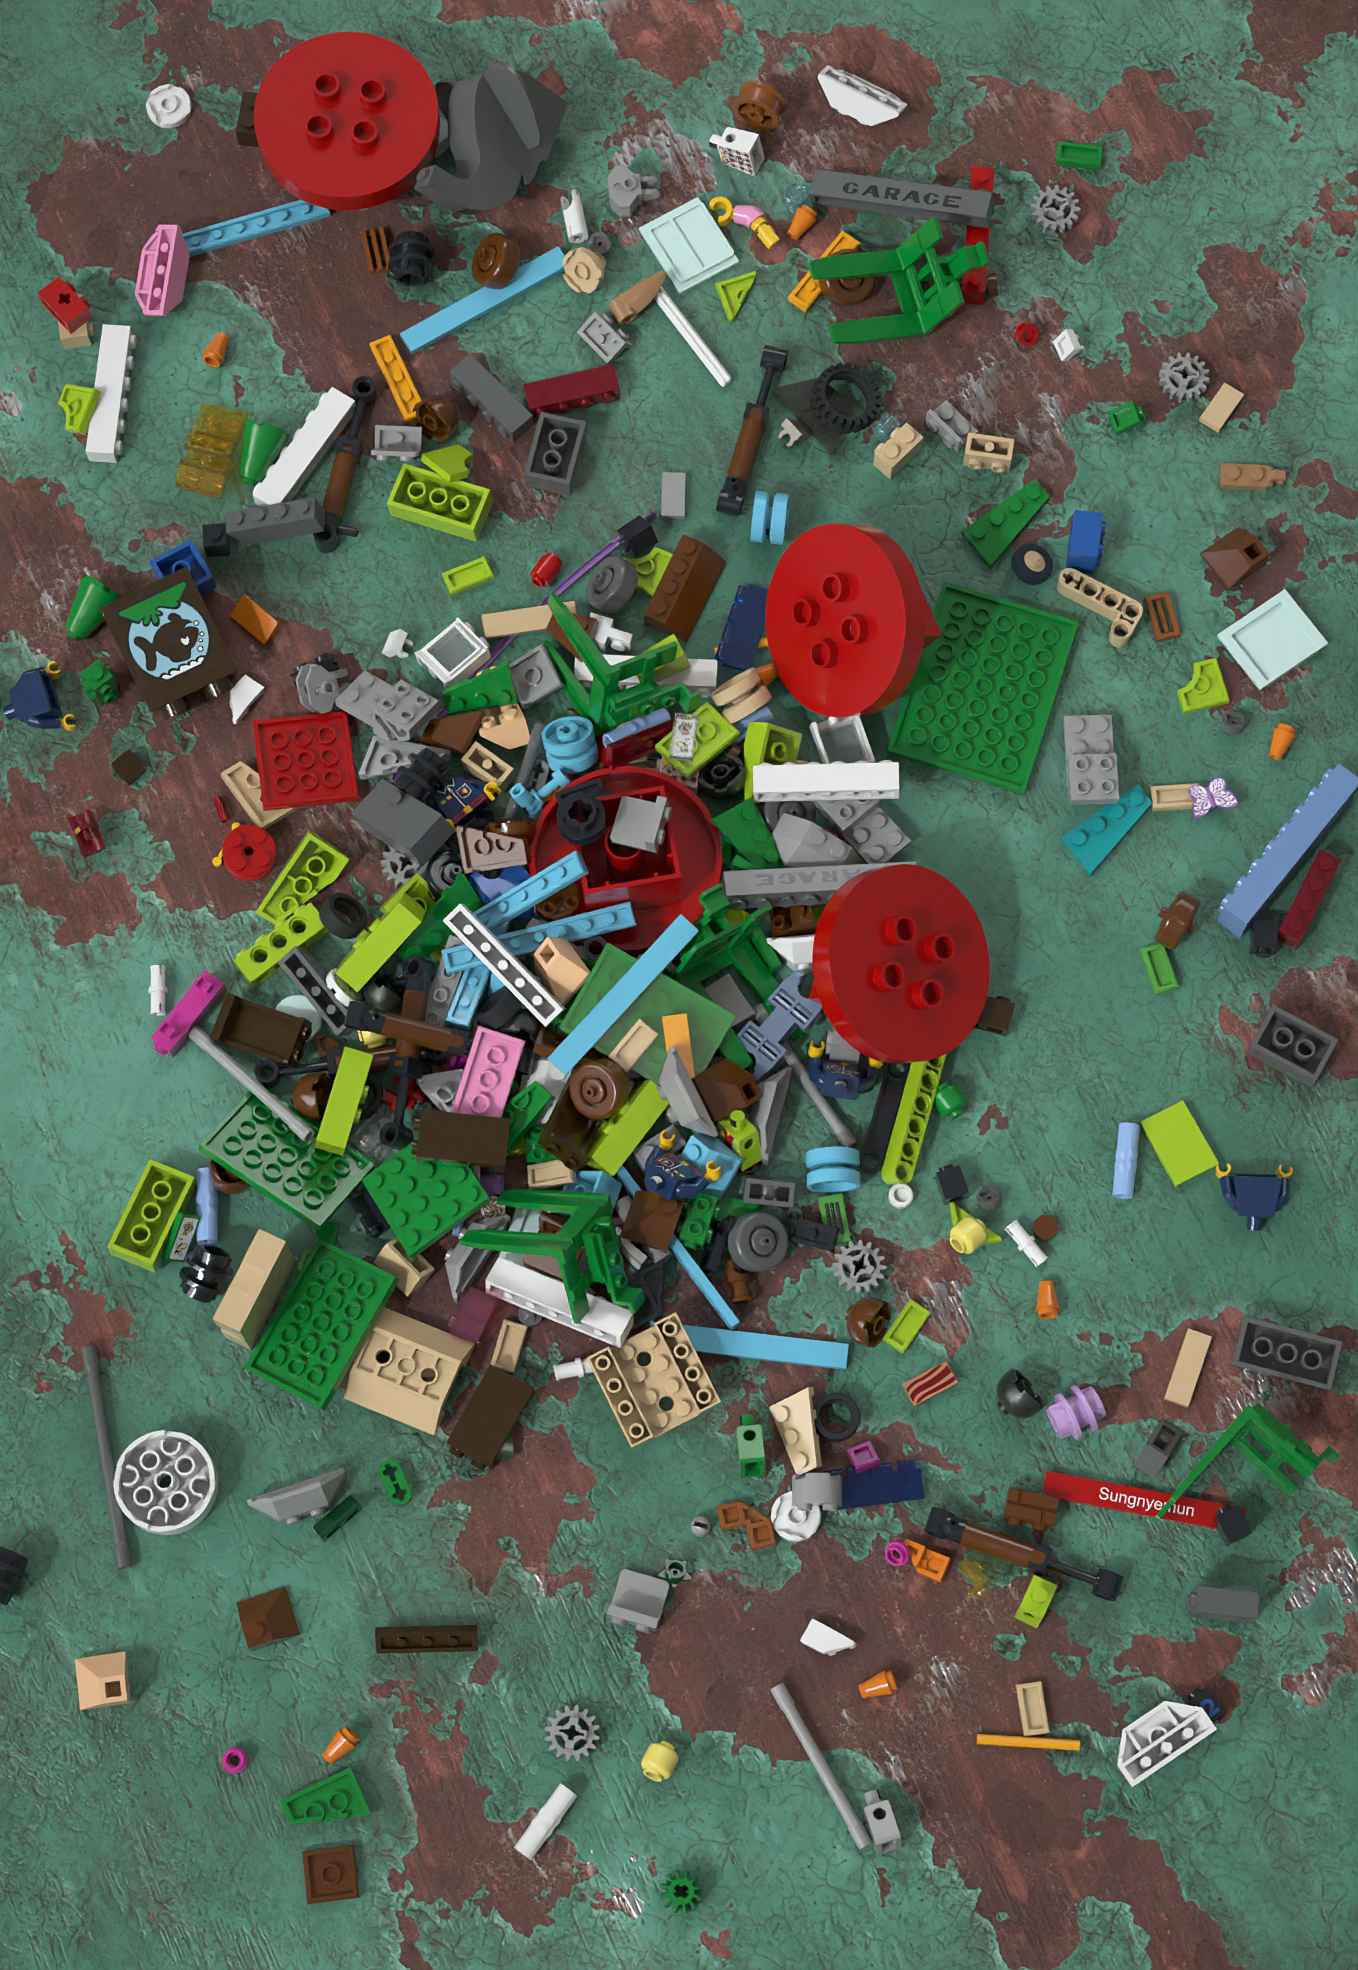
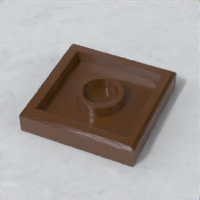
M354 1845L302 1851L307 1904L360 1898Z

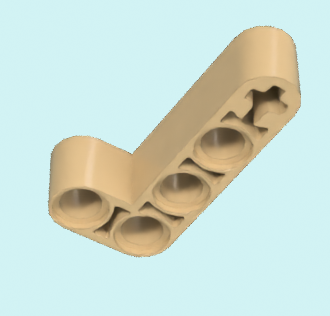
M1066 568L1062 570L1057 583L1059 593L1114 621L1109 633V642L1117 648L1126 646L1140 623L1143 613L1142 605L1138 601L1075 569ZM1091 590L1095 595L1088 596L1084 591ZM1113 601L1116 605L1110 607L1105 602ZM1132 611L1137 616L1129 617L1126 612ZM1115 631H1123L1126 636L1120 637L1115 634Z

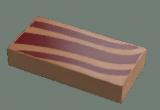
M945 1361L903 1383L902 1387L913 1407L957 1385L958 1381Z

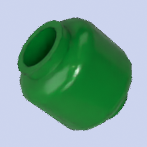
M948 1081L937 1087L933 1103L942 1117L951 1116L952 1119H956L965 1113L964 1108L968 1104V1099L957 1083L951 1084Z

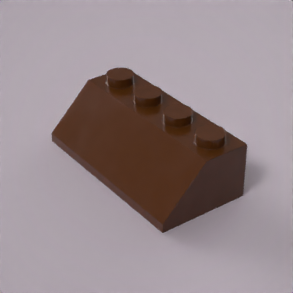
M683 534L644 613V625L668 635L674 634L677 639L688 642L726 561L705 543Z

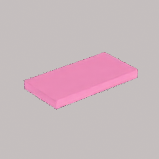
M478 1026L451 1112L501 1118L525 1041Z

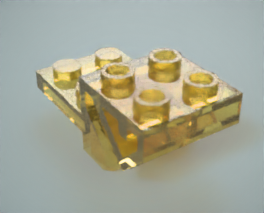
M202 403L194 426L189 430L184 447L188 453L186 458L180 459L176 476L177 488L221 499L234 465V453L244 430V423L248 414Z

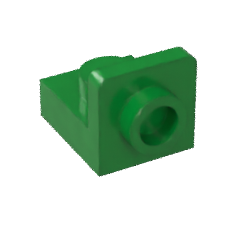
M1132 400L1107 412L1114 432L1117 435L1137 425L1142 428L1147 426L1144 420L1147 418L1143 406L1137 405Z

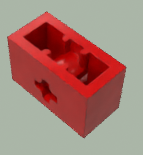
M58 276L40 290L38 296L41 304L72 334L92 318L89 310L91 306L83 296L79 298L75 294L76 290L69 281L64 282Z

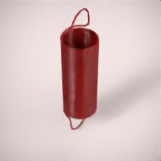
M222 797L214 798L213 802L221 823L230 822Z

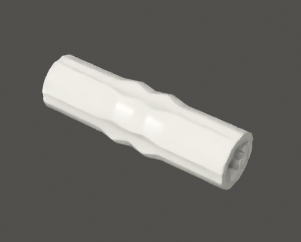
M560 1783L546 1804L539 1810L537 1816L532 1819L529 1827L514 1848L532 1860L544 1842L552 1835L554 1829L560 1824L561 1819L578 1796Z

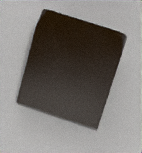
M129 749L111 763L113 770L128 786L147 771Z

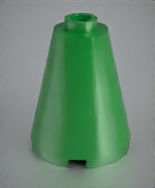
M247 418L244 423L239 476L243 478V483L255 487L256 483H262L267 470L274 464L289 440L290 434H286L285 430L265 422L256 425L255 419Z
M84 574L65 628L68 630L66 634L76 641H79L80 638L86 640L105 621L100 612V607L122 596L89 575Z

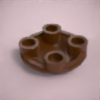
M573 882L536 904L535 907L546 917L552 919L565 918L571 915L579 905V888Z

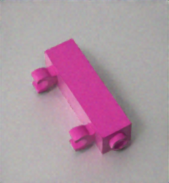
M204 970L150 1037L155 1044L153 1048L161 1055L165 1056L167 1053L173 1058L189 1038V1031L193 1027L199 1026L227 991L224 983Z

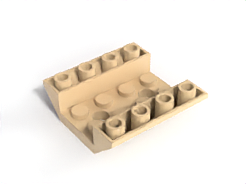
M384 1307L350 1368L344 1399L435 1436L445 1414L442 1408L461 1366L466 1367L475 1344ZM382 1351H387L390 1353L389 1361L384 1364L378 1363V1354ZM426 1370L435 1371L436 1375L433 1381H423L422 1375Z
M676 1312L654 1323L653 1327L625 1340L621 1348L616 1346L607 1347L587 1357L631 1448L655 1439L721 1403ZM643 1352L651 1355V1362L647 1366H640L637 1362L639 1354ZM664 1397L673 1399L674 1406L669 1411H663L660 1408V1401Z

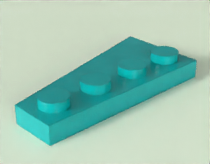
M1137 784L1119 797L1118 804H1108L1063 835L1061 841L1090 877L1113 848L1124 838L1126 833L1151 807L1153 802Z

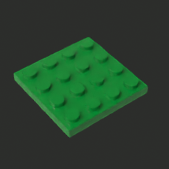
M412 1141L406 1148L400 1150L361 1181L405 1251L413 1259L492 1199L470 1165L421 1160L420 1163H415L416 1155H411Z

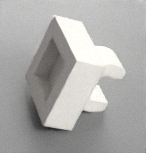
M1065 329L1053 341L1061 361H1069L1075 354H1079L1084 349V346H1080L1078 342L1079 335H1076L1073 329Z
M401 629L390 632L382 654L389 658L395 655L400 658L408 657L409 654L402 649L403 645L406 647L413 645L411 640L406 639L408 633Z

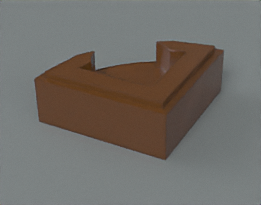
M316 1034L313 1037L320 1060L327 1058L326 1051L342 1049L339 1042L329 1036Z

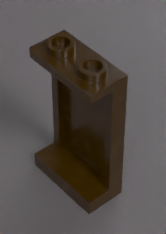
M227 992L210 1038L218 1043L296 1068L297 1063L303 1057L305 1041L311 1036L312 1022L306 1018H299Z
M571 1075L537 1143L545 1148L549 1154L560 1160L564 1166L575 1172L588 1164L589 1160L586 1158V1154L603 1119H590L576 1109L571 1100L569 1090Z
M421 1109V1117H415L414 1131L419 1132L418 1141L413 1140L411 1155H416L415 1163H420L421 1160L491 1167L495 1168L494 1172L504 1173L510 1119Z
M490 1364L446 1442L450 1448L449 1452L460 1459L463 1456L471 1459V1465L482 1471L485 1468L492 1470L496 1457L527 1402L531 1401L534 1396L535 1389Z

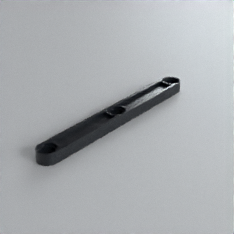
M887 1063L860 1158V1166L867 1173L877 1172L882 1165L911 1063L899 1064L904 1068V1073L900 1076H894L890 1071L891 1066L894 1064ZM866 1156H875L878 1159V1164L872 1168L867 1167L864 1163Z

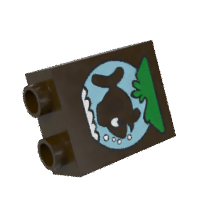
M187 567L100 607V612L150 713L160 709L164 719L167 720L190 709L185 696L203 689L209 700L234 688L228 676L236 673L237 669Z

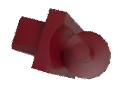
M90 809L79 815L67 818L84 858L106 849Z

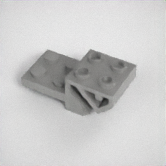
M367 671L359 675L335 699L337 707L372 726L373 733L386 741H393L395 738L399 742L410 740L439 711V701L402 679L393 687Z
M1112 715L1064 716L1066 786L1068 787L1069 804H1118L1117 756L1114 753Z
M879 799L812 801L820 815L831 821L828 826L832 832L837 834L840 840L853 847L865 864L888 863L911 844V840L879 807Z

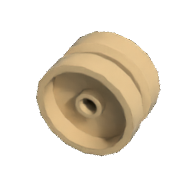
M750 668L734 676L710 694L716 706L726 705L722 715L730 723L750 715L772 698L766 686L755 687L761 679L755 668Z

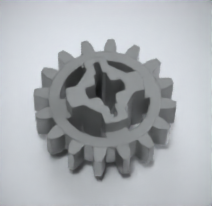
M1055 185L1054 190L1046 186L1045 192L1039 190L1037 197L1033 196L1030 206V212H1032L1031 220H1037L1035 226L1040 227L1042 225L1044 233L1051 229L1052 235L1055 234L1056 230L1063 234L1065 227L1071 230L1073 223H1077V215L1080 213V208L1078 207L1079 199H1074V192L1067 194V187H1064L1061 191L1058 185Z
M1188 352L1185 357L1177 353L1176 359L1169 356L1168 363L1163 362L1162 370H1160L1158 376L1161 378L1159 386H1164V394L1171 393L1169 399L1172 400L1176 396L1179 403H1181L1183 398H1186L1189 403L1192 396L1199 399L1200 392L1205 393L1206 385H1208L1210 379L1207 377L1209 369H1204L1205 362H1197L1199 356L1196 355L1191 359Z
M388 846L390 852H383V857L386 859L381 861V867H384L382 870L383 876H388L387 882L389 884L395 881L396 889L405 884L410 879L409 877L414 876L416 873L423 878V873L429 860L422 867ZM411 861V865H407L403 868V864H407ZM391 864L398 868L397 874L392 871Z
M859 1240L858 1245L854 1246L852 1241H849L848 1249L843 1246L840 1247L842 1255H834V1259L838 1263H832V1268L838 1271L833 1274V1277L841 1279L838 1283L839 1287L844 1284L847 1285L846 1292L848 1293L852 1288L855 1289L856 1295H859L861 1289L869 1293V1286L876 1289L878 1287L876 1280L883 1281L884 1276L879 1272L886 1271V1266L880 1265L885 1260V1257L877 1256L880 1249L872 1250L871 1242L863 1246L862 1240ZM860 1252L859 1255L850 1256L851 1253ZM869 1256L873 1259L876 1269L870 1265L868 1261ZM863 1259V1269H860L856 1276H854L855 1266L861 1263ZM842 1266L848 1269L849 1278L845 1276ZM863 1278L869 1279V1280L866 1281V1282L857 1283L858 1280H860V1279H863Z
M575 1705L573 1711H570L569 1707L565 1706L564 1713H561L559 1710L555 1711L556 1719L548 1718L552 1726L545 1727L544 1729L550 1733V1736H547L545 1741L553 1743L549 1750L554 1751L557 1749L556 1757L558 1759L564 1754L566 1755V1762L570 1761L571 1756H574L576 1761L579 1762L581 1754L587 1758L589 1757L587 1751L589 1748L596 1750L593 1740H600V1737L595 1735L594 1732L600 1728L598 1725H592L596 1718L595 1716L588 1718L587 1709L580 1713L578 1705ZM570 1717L567 1724L557 1726L564 1718ZM580 1718L586 1722L589 1731L582 1730L579 1725ZM571 1727H575L576 1732L580 1733L579 1736H574L573 1740H569V1736L564 1733L570 1731ZM555 1736L563 1738L565 1749L558 1745ZM581 1741H587L581 1749L574 1751L575 1745Z

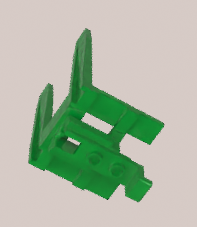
M934 216L897 249L827 256L811 260L808 263V267L814 280H839L889 275L903 313L848 320L832 324L828 329L833 343L860 344L928 336L940 322L950 317L964 303L958 280L971 269L983 268L990 262L984 243L979 242L976 245L963 246L950 256H937L933 246L943 238L937 217ZM925 254L928 263L917 272L913 264ZM934 280L935 284L927 291L921 285L931 283Z
M556 593L549 594L548 607L593 675L590 696L553 646L547 640L542 641V644L545 645L565 685L562 689L580 716L587 718L592 723L595 737L610 732V728L641 716L650 715L654 711L668 708L679 702L686 713L698 709L701 698L700 691L691 693L684 682L660 688L654 680L655 668L675 661L678 647L676 642L610 665ZM642 673L640 684L618 692L620 681Z
M718 883L703 891L698 899L705 908L703 912L704 917L695 923L699 931L681 950L683 955L680 958L682 962L679 967L671 971L667 977L712 1001L700 982L734 965L760 1002L763 1003L771 1014L775 1008L767 999L779 987V984L755 952L748 939L772 907L768 904L752 913L748 919L732 926L725 917L726 909L730 902L721 891L723 885ZM730 1026L717 1051L723 1058L730 1059L743 1069H746L753 1062ZM797 1027L789 1038L795 1041L806 1033Z
M506 1189L496 1199L497 1204L515 1208L571 1213L573 1215L555 1234L501 1230H468L460 1239L461 1245L478 1249L557 1258L575 1324H579L590 1310L585 1290L593 1282L606 1283L613 1305L628 1306L630 1314H635L645 1302L641 1288L628 1287L627 1276L624 1272L625 1266L620 1250L622 1241L621 1237H619L620 1235L616 1234L611 1214L613 1206L609 1194ZM584 1246L589 1268L581 1276L576 1253Z
M1259 1403L1253 1408L1248 1405L1204 1455L1152 1521L1157 1523L1227 1444L1233 1446L1288 1497L1298 1487L1277 1469L1284 1460L1307 1479L1324 1458L1333 1464L1340 1455L1329 1445L1318 1457L1312 1452V1448L1307 1442L1295 1437L1288 1425L1276 1420ZM1247 1433H1250L1272 1453L1267 1460L1243 1439Z

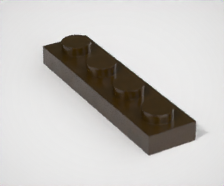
M477 1625L375 1628L376 1654L478 1651L479 1647Z

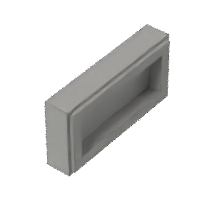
M662 472L661 519H685L686 473Z

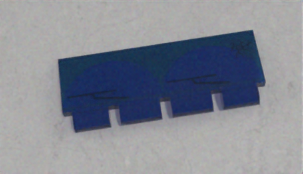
M751 584L748 587L744 585L738 586L734 598L735 603L732 604L727 619L729 623L725 625L721 637L722 642L719 643L715 655L717 661L723 662L722 666L740 671H745L752 667L766 625V602L769 589Z
M914 1459L897 1461V1472H893L892 1462L881 1463L873 1467V1475H869L868 1470L857 1473L854 1467L847 1468L848 1478L843 1477L842 1469L825 1471V1473H830V1476H842V1507H838V1510L925 1499L921 1468L916 1469Z

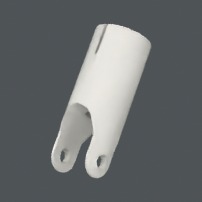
M573 189L571 206L568 199L564 196L561 197V205L569 242L582 243L588 239L589 235L580 194L576 189Z

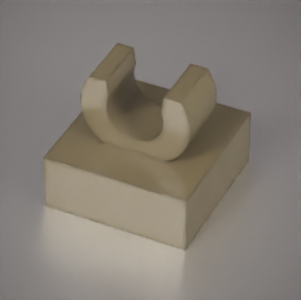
M786 418L781 424L785 430H782L778 436L780 439H784L789 434L791 439L787 446L794 447L797 441L805 442L810 437V434L796 419Z

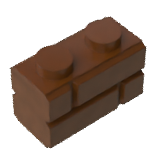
M1009 1487L1002 1519L1008 1520L1007 1524L1011 1526L1022 1527V1524L1032 1525V1530L1047 1532V1529L1052 1530L1054 1527L1059 1497Z

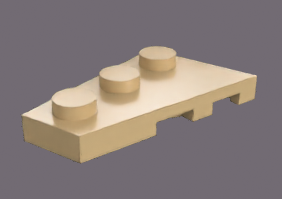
M241 761L221 773V778L254 824L264 830L301 808L263 811L259 774Z
M808 1387L769 1407L795 1473L799 1476H803L805 1473H809L822 1466L819 1436L815 1432L814 1419H817L816 1409L813 1410L812 1396H814L813 1387Z

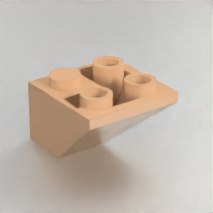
M518 703L477 710L486 713L481 721V728H478L481 737L509 750L528 744L530 734Z
M547 937L534 953L536 975L541 977V982L546 989L565 1006L590 974L589 969L567 939Z
M126 1651L75 1659L80 1710L132 1703Z

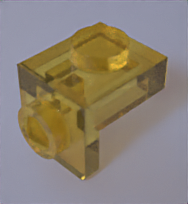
M965 1558L958 1566V1569L975 1584L966 1597L969 1600L973 1596L978 1599L988 1588L985 1585L988 1578L982 1573L984 1569L974 1559L969 1561Z

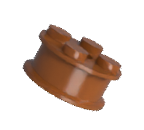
M747 81L742 84L739 89L740 97L732 105L734 115L742 123L760 131L776 129L779 124V115L786 109V101L777 91V87L770 83L764 84Z

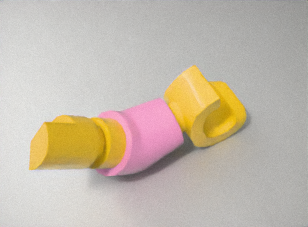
M716 197L710 201L709 206L713 211L718 209L726 210L725 215L718 218L719 227L728 225L733 219L734 223L745 225L749 229H753L755 233L758 232L757 236L768 249H771L780 240L771 225H767L766 215L754 205H736L735 208H732L730 201L724 197Z

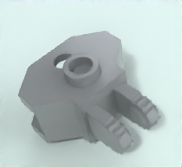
M620 165L615 166L607 177L611 209L621 218L631 217L637 206L642 205V201L654 200L660 196L658 189L641 190V188L657 185L658 178L656 176L639 177V174H634L626 166Z
M306 664L301 666L295 680L300 703L311 712L318 711L321 714L330 712L336 697L350 685V683L346 682L339 685L337 683V678L348 675L347 669L328 672L321 665ZM305 686H306V689H307V692H308V693H305V692H304V687H305Z

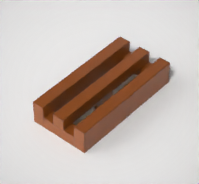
M383 226L378 227L379 230L372 228L369 232L361 231L370 275L390 272L388 269L390 257ZM376 236L381 238L387 266L382 267ZM367 238L372 239L378 268H373Z
M1164 592L1146 596L1144 601L1156 643L1162 640L1167 641L1171 638H1179L1180 631L1169 593ZM1160 599H1164L1173 632L1168 630ZM1152 601L1155 602L1164 634L1160 632Z

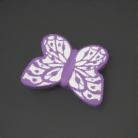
M1215 778L1205 788L1200 785H1193L1189 788L1188 795L1194 800L1192 812L1195 819L1203 818L1210 810L1216 807L1232 809L1238 805V801L1233 793L1225 791V779Z

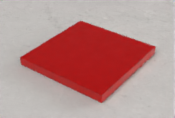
M346 711L252 721L263 811L359 801L348 713Z

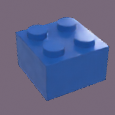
M1075 510L1070 529L1066 568L1075 569L1083 574L1093 575L1095 567H1100L1104 548L1103 538L1106 531V522H1102L1103 513Z
M191 539L149 561L158 580L187 567L201 596L217 588L212 574Z

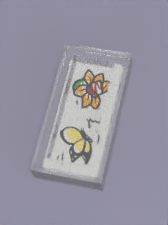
M675 713L669 759L693 761L699 715Z

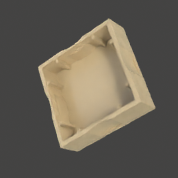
M261 1229L256 1233L213 1317L216 1325L221 1327V1332L225 1338L250 1350L255 1345L296 1264V1260L287 1242Z

